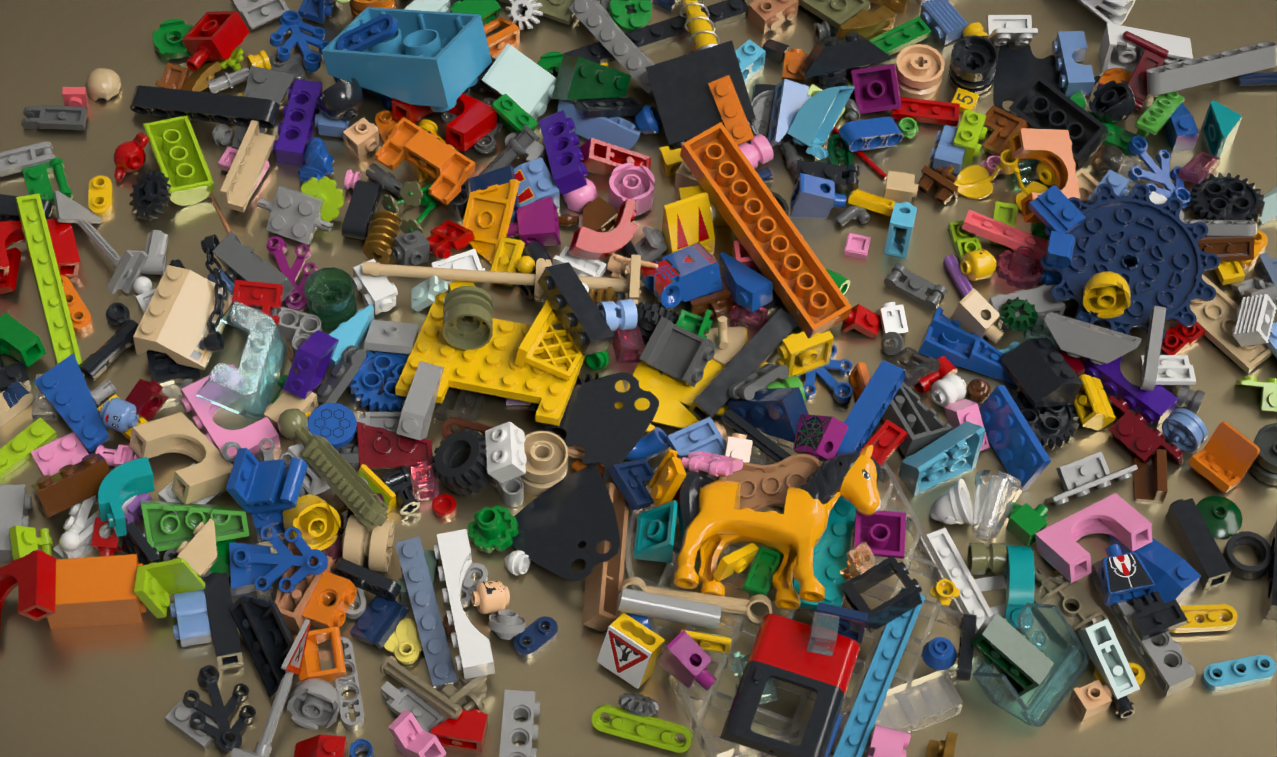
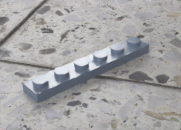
M420 536L396 542L395 545L433 688L457 683V675Z

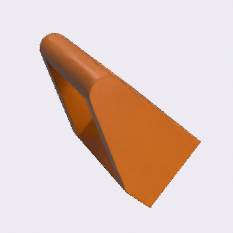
M499 17L483 26L485 34L498 27L502 29L486 38L492 57L500 54L507 44L515 46L520 43V29L515 23L505 18Z
M330 627L309 631L299 674L300 682L318 678L329 683L345 676L346 669L340 628ZM331 639L335 668L321 671L318 644Z

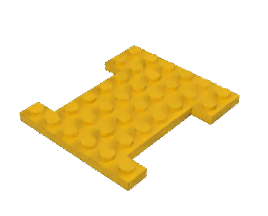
M444 292L436 295L435 302L429 310L395 387L396 395L407 397L419 362L423 361L444 367L436 403L442 404L449 387L537 403L539 407L535 414L536 422L559 426L586 355L580 360L569 381L527 363L523 368L514 364L518 348L532 325L493 318V336L489 343L475 350L455 348L447 343L443 337L444 299L448 293ZM568 335L559 337L561 343L571 341ZM553 338L544 339L546 346L555 344ZM574 347L565 349L568 355L578 354ZM559 350L550 352L553 358L562 357ZM544 353L533 356L540 360L547 359ZM566 362L556 364L558 368L565 371L569 369Z

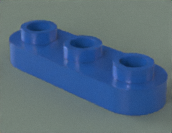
M389 14L380 15L343 33L337 41V49L361 52L392 37L398 29V22Z

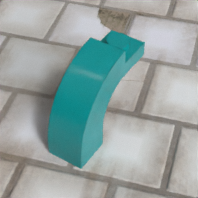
M148 457L131 460L119 465L104 478L98 492L101 521L107 520L109 528L114 527L117 537L127 535L125 516L122 510L123 504L133 496L155 491L153 472Z
M1006 545L1007 589L1004 618L1014 628L1030 629L1035 589L1033 551L1028 546Z

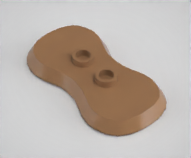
M795 454L770 465L743 462L741 470L735 471L732 475L728 476L719 475L718 480L740 482L739 510L750 508L754 511H760L770 506H785L788 488H797L803 484L805 479L817 467L821 466V462L808 454Z

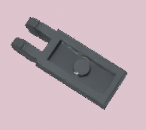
M27 106L23 111L24 116L27 118H23L21 125L31 130L39 128L85 131L88 112L85 107Z
M353 345L347 346L346 350L342 353L340 363L332 369L330 377L318 389L317 401L319 404L337 402L366 358L363 349Z

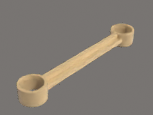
M630 577L622 585V589L628 585H637L643 592L720 606L723 612L745 614L752 622L759 624L764 615L758 616L753 614L750 610L752 604L762 602L768 607L766 614H772V602L767 596L762 594L754 595L749 600L646 586V583L638 577Z

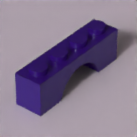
M1122 356L1103 365L1092 363L1090 358L1086 359L1084 374L1100 379L1104 390L1109 395H1113L1117 399L1119 397L1122 398L1129 405L1128 409L1139 413L1148 424L1155 428L1169 417L1170 413L1175 409L1178 398L1161 385L1155 386L1153 392L1141 390L1139 386L1130 383L1123 376L1120 369Z

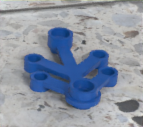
M285 11L280 17L281 26L275 33L270 35V44L274 47H279L277 49V58L281 61L289 60L290 52L297 44L304 57L303 66L309 72H316L321 67L322 57L316 52H311L308 44L318 47L319 52L322 54V50L330 43L329 41H323L325 39V29L302 22L300 14L296 11ZM290 30L292 35L283 45V36ZM301 30L311 33L312 36L302 33Z
M1134 136L1128 142L1127 150L1133 156L1138 155L1151 172L1143 170L1139 166H1133L1128 172L1129 178L1132 181L1145 179L1163 185L1165 189L1158 188L1153 183H1148L1146 186L1149 189V196L1154 191L1165 196L1167 199L1177 197L1183 203L1182 209L1187 208L1190 204L1191 196L1190 192L1184 188V178L1182 177L1185 176V171L1179 166L1174 167L1171 172L1169 171L1171 155L1165 149L1160 150L1155 155L1156 161L1160 164L1159 168L1145 151L1148 148L1147 141L1142 136Z
M834 344L832 346L833 353H831L830 363L806 373L803 388L804 391H812V393L805 391L807 400L813 399L816 395V387L814 385L815 374L833 391V398L838 403H847L852 398V386L846 382L838 383L826 370H838L839 374L843 376L849 375L852 371L851 361L847 359L841 361L832 360L837 354V347Z
M266 525L261 529L260 535L264 540L269 541L279 554L254 553L249 548L239 547L232 555L233 562L241 568H248L253 563L277 565L265 576L261 575L255 579L254 585L256 589L263 592L268 591L272 583L292 566H302L292 577H284L279 582V589L282 592L292 593L296 586L309 574L319 575L326 570L328 566L326 554L317 549L312 550L302 538V533L299 529L289 527L285 531V538L287 541L295 543L303 556L293 555L277 535L276 528ZM272 529L271 537L267 538L266 531ZM292 531L297 532V536L294 539H290ZM242 552H244V553H245V558H244V560L239 561V559H238L239 554L242 553ZM317 557L318 564L316 566H312V559ZM265 579L267 584L264 588H261L260 581ZM290 581L291 587L285 590L284 583Z

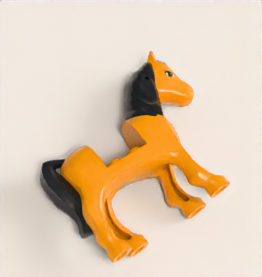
M868 445L861 452L839 454L834 458H829L821 466L817 467L805 479L803 484L797 488L789 487L784 514H779L772 510L758 512L750 508L739 510L740 482L714 481L708 476L697 472L689 474L682 483L678 498L677 516L680 525V537L673 547L674 553L678 555L677 571L674 574L673 583L681 588L693 589L698 586L699 582L701 583L700 593L725 596V586L713 577L723 551L732 544L740 542L754 543L784 555L782 564L772 579V586L777 591L775 596V605L785 610L798 609L800 607V597L808 602L823 601L825 599V587L814 575L813 552L814 547L818 545L827 528L828 517L838 498L842 497L849 501L860 514L865 516L874 514L880 508L881 500L877 489L880 465L872 457L873 446ZM697 552L700 559L698 573H696L694 568ZM793 577L801 584L799 595L793 588Z

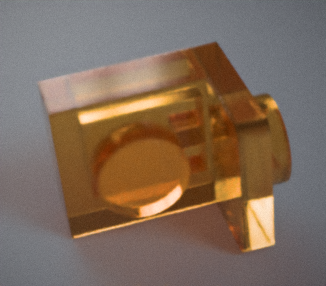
M867 542L859 544L846 553L849 559L846 562L848 566L840 572L846 580L861 575L878 563Z

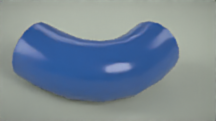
M658 427L654 428L648 434L641 437L625 460H649L663 453L670 447L667 442L666 433Z

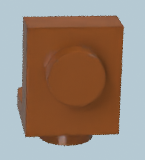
M167 62L161 82L156 81L155 85L160 88L180 90L188 79L190 70Z

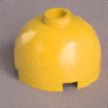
M1111 271L1096 273L1084 286L1083 305L1090 314L1091 311L1099 313L1097 314L1099 318L1118 317L1124 313V309L1127 306L1128 308L1130 306V287L1127 281L1118 273Z

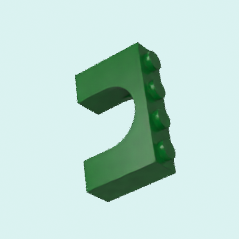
M7 313L0 316V354L11 355L27 367L46 354L39 336Z

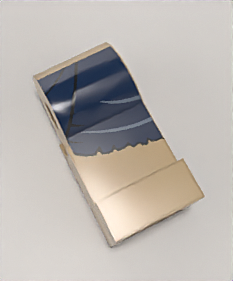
M19 381L12 383L6 391L0 393V427L26 409L34 399V395Z

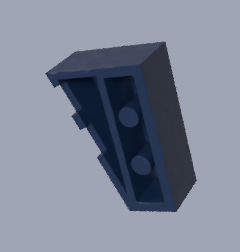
M800 387L764 389L755 392L752 400L731 399L728 402L729 408L758 431L793 443L800 414H808Z

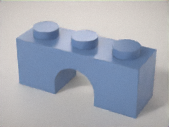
M1059 31L1056 41L1052 42V52L1057 57L1055 62L1056 70L1060 72L1059 86L1063 88L1064 94L1067 97H1071L1078 91L1083 96H1091L1095 84L1092 66L1076 63L1084 61L1087 51L1084 31Z

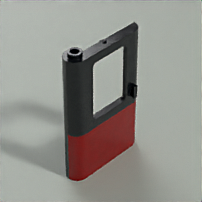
M776 614L764 615L720 738L776 757H825L860 651V645L851 638ZM769 678L817 693L802 743L799 746L776 740L751 730Z

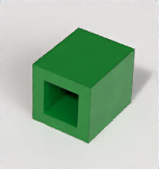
M1026 503L1020 509L1016 507L1009 513L1006 529L1024 546L1029 547L1036 541L1035 533L1045 529L1048 522Z

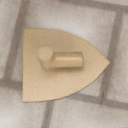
M725 316L718 318V328H710L708 334L703 333L704 336H707V339L717 345L712 359L724 366L729 364L745 346V327H727V317Z

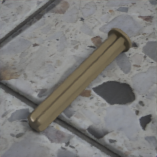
M388 656L381 663L380 672L383 675H390L448 717L453 719L459 718L462 713V708L398 664L395 657Z

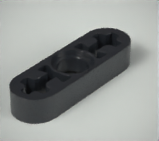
M338 558L331 568L332 574L349 579L356 587L388 601H395L401 591L400 585L394 580L343 558Z
M964 613L962 617L956 681L967 683L970 681L974 646L970 641L975 635L977 615Z

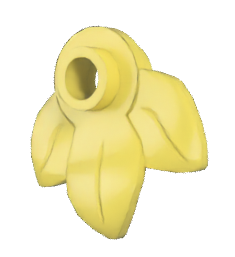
M411 618L401 620L396 627V631L393 632L383 646L385 650L394 653L395 658L404 665L413 664L418 659L420 652L423 651L417 624ZM404 650H411L408 653L403 652Z

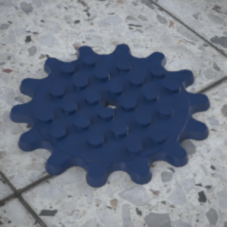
M1102 183L1096 189L1097 201L1091 205L1083 203L1076 197L1069 198L1085 216V220L1067 233L1075 238L1070 266L1063 268L1048 265L1044 262L1045 254L1040 259L1043 269L1057 272L1062 277V282L1053 287L1051 291L1052 298L1056 302L1066 300L1077 302L1081 309L1076 320L1090 324L1101 320L1108 323L1111 330L1129 335V331L1132 328H1141L1148 334L1153 305L1166 307L1165 322L1173 320L1185 328L1193 326L1197 318L1190 308V302L1192 300L1209 302L1216 296L1214 287L1206 284L1202 279L1204 271L1214 270L1220 265V258L1216 254L1203 252L1198 247V241L1208 233L1207 225L1203 222H1195L1193 224L1182 222L1179 218V213L1183 208V203L1179 198L1171 197L1163 204H1155L1149 198L1148 187L1142 183L1135 184L1131 194L1124 198L1117 196L1112 186ZM1046 226V235L1050 237L1051 231ZM1131 259L1136 265L1127 268L1124 260ZM1111 271L1118 273L1127 281L1131 291L1130 306L1124 309L1122 315L1114 318L1097 317L1099 313L1091 311L1090 314L1083 305L1084 286L1096 273ZM1163 329L1162 339L1165 337V329Z

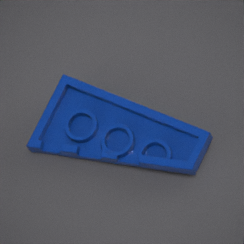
M74 354L33 381L90 453L110 439Z

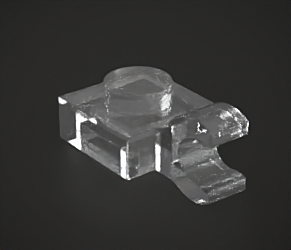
M192 379L183 380L177 386L175 380L160 384L163 387L162 391L169 397L160 410L181 405L180 399L183 398L181 389L192 384Z

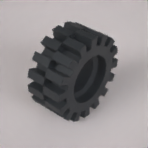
M643 302L636 304L638 314L637 326L629 331L633 332L634 336L639 335L641 340L643 338L647 339L646 342H648L661 317L670 320L672 323L673 317L669 316V311L664 312L665 308L662 306L658 308V304L654 303L652 306L650 302H646L645 305Z

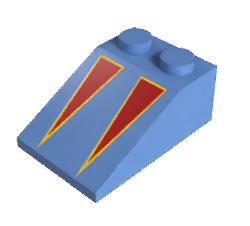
M542 158L523 163L514 168L515 179L520 181L518 188L520 207L552 196L556 208H559L560 191ZM517 210L512 212L510 223L518 222Z

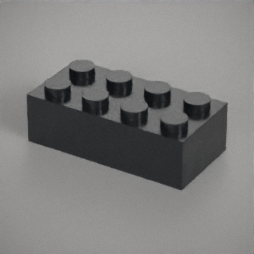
M1040 75L1036 76L1009 107L1011 114L1026 120L1028 124L1027 129L1068 130L1072 141L1073 159L1079 169L1109 136L1107 126Z

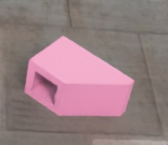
M962 399L944 407L947 421L953 429L966 421L984 428L977 403ZM986 432L980 451L990 447Z

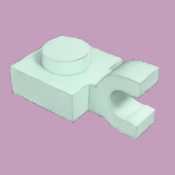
M434 275L429 280L427 279L411 289L412 309L419 312L433 304L436 295L448 291V282L438 283V277Z

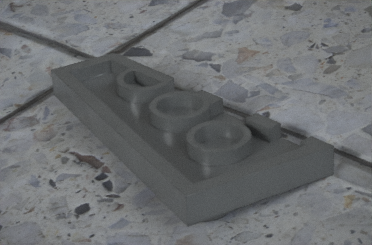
M251 66L244 97L269 99L277 102L280 106L287 95L288 89L295 80V75ZM236 126L232 148L239 149L249 126ZM259 128L260 133L266 134L267 128Z

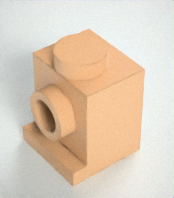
M1096 680L1081 688L1073 689L1069 701L1081 720L1084 721L1109 709L1112 702V692L1108 685H1102L1099 680Z

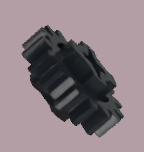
M150 169L148 173H142V178H136L138 183L132 185L133 193H130V197H133V200L129 203V205L134 206L132 213H135L136 217L149 221L152 218L157 219L158 213H164L163 207L169 205L167 200L171 197V194L168 193L171 185L167 184L169 178L165 177L164 173Z

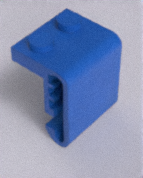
M239 448L233 462L226 490L243 510L248 513L290 510L297 505L308 464L299 458H292L289 468H285L286 463L283 459L259 462L248 448Z

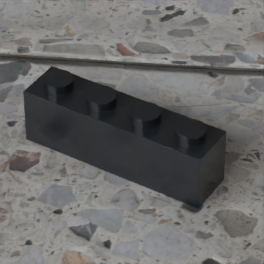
M567 262L546 267L538 280L540 288L549 299L552 308L560 317L563 326L569 332L581 354L584 356L605 351L615 335L571 264Z

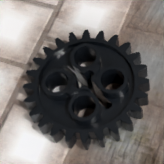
M1220 172L1218 177L1210 174L1209 179L1203 177L1201 182H1196L1195 186H1192L1190 208L1193 209V215L1199 214L1198 220H1249L1258 222L1259 217H1262L1265 201H1263L1264 195L1260 194L1261 189H1254L1255 183L1247 184L1248 178L1239 180L1240 175L1232 178L1230 173L1223 177Z
M1019 388L1011 390V397L1043 448L1046 445L1051 450L1054 449L1055 445L1061 448L1064 442L1068 444L1070 439L1074 437L1079 422H1077L1079 416L1075 414L1076 409L1074 406L1061 405L1034 408Z

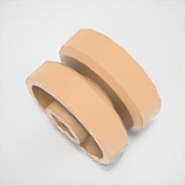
M915 44L902 49L898 54L896 73L899 92L902 97L929 100L939 92L945 62L943 56L936 49L928 45Z

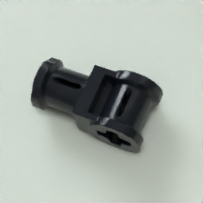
M404 465L387 474L383 472L380 474L382 482L396 494V500L400 506L398 510L401 515L412 514L420 507L419 501L413 496L411 479Z

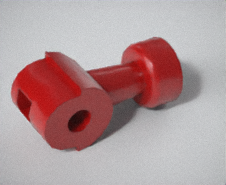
M942 356L936 360L932 371L926 376H916L912 379V383L917 392L924 395L931 389L930 384L941 380L947 374H956L958 370L945 356Z

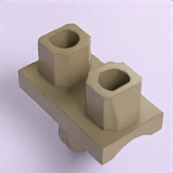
M462 673L459 681L464 687L458 691L450 683L442 688L441 694L459 705L463 710L477 709L482 711L484 708L481 702L486 698L483 691L487 689L485 684L487 677L484 675L465 679L464 673Z

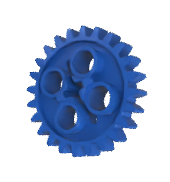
M366 351L365 360H363L359 371L349 383V386H351L350 393L355 394V401L361 400L362 408L369 405V412H372L375 408L378 409V412H383L384 410H387V412H392V410L401 412L407 397L396 395L395 387L409 356L375 351V354Z

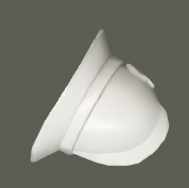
M959 478L955 486L950 487L947 492L942 494L933 503L930 510L932 519L950 525L958 523L960 525L964 523L968 525L973 524L970 494L962 478Z

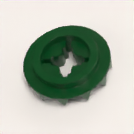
M1017 296L1015 299H1008L1006 303L1002 304L1000 318L1004 325L1012 330L1026 331L1032 328L1037 321L1038 312L1035 310V304L1031 305L1028 299L1021 300ZM1020 309H1022V310H1023V314H1021L1020 316L1017 317V319H1015V317H1016V315H1015L1016 312H1018Z

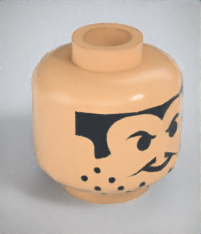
M501 581L479 582L475 591L471 592V603L477 607L481 614L498 613L499 610L505 609L510 602L509 589Z

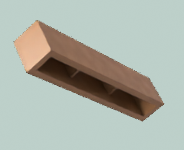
M611 482L606 487L617 518L620 533V549L607 562H600L595 565L592 573L586 576L582 615L583 625L601 632L607 630L621 613L616 610L617 597L623 585L629 505L617 485ZM607 540L599 542L596 547L597 552L600 554L607 553L611 549V543Z

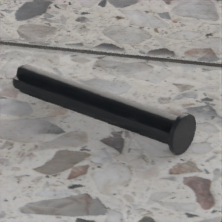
M731 409L723 413L721 420L738 434L747 435V440H752L754 446L778 463L791 456Z

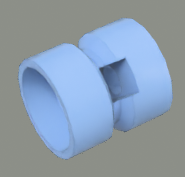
M632 299L617 300L616 303L614 301L598 302L596 305L611 331H616L617 328L620 331L636 328L638 314L635 302Z

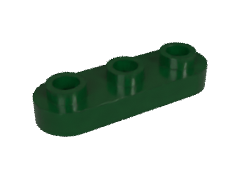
M840 134L832 135L827 145L829 164L842 166L854 164L852 152L848 149ZM835 189L843 194L852 192L850 190Z

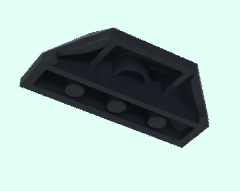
M852 32L845 34L843 38L828 37L824 39V42L817 43L800 66L799 73L809 78L888 61L890 56L860 34Z
M244 595L229 608V611L269 696L274 697L286 673V670L281 669L294 640L276 603Z

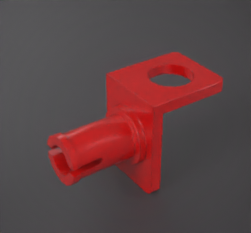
M100 518L95 519L91 546L99 552L98 557L114 556L116 553H122V549L118 546L119 537L116 536L115 530L109 538H102L100 536V528L108 524L107 520L101 521Z

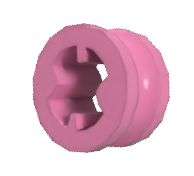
M350 169L347 171L344 180L345 190L352 188L354 191L357 181L361 179L360 171H356V173H353Z

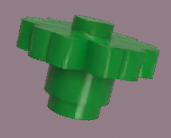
M499 505L493 508H482L474 514L475 521L468 524L470 541L475 543L477 550L484 551L485 553H491L494 549L497 551L505 550L506 547L512 545V537L518 535L516 518L511 516L508 508H503Z

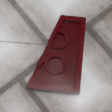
M357 422L360 466L364 464L370 470L397 469L402 465L406 468L433 465L432 440L425 438L417 440L396 434L397 432L389 431L385 428H377Z

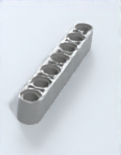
M1261 42L1146 70L1147 93L1151 95L1165 94L1276 67L1277 43Z

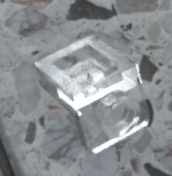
M1123 155L1116 173L1129 179L1128 188L1132 189L1137 181H1132L1128 176V172L1133 166H1139L1143 169L1144 163L1140 162L1141 159L1136 156L1128 155L1126 157Z

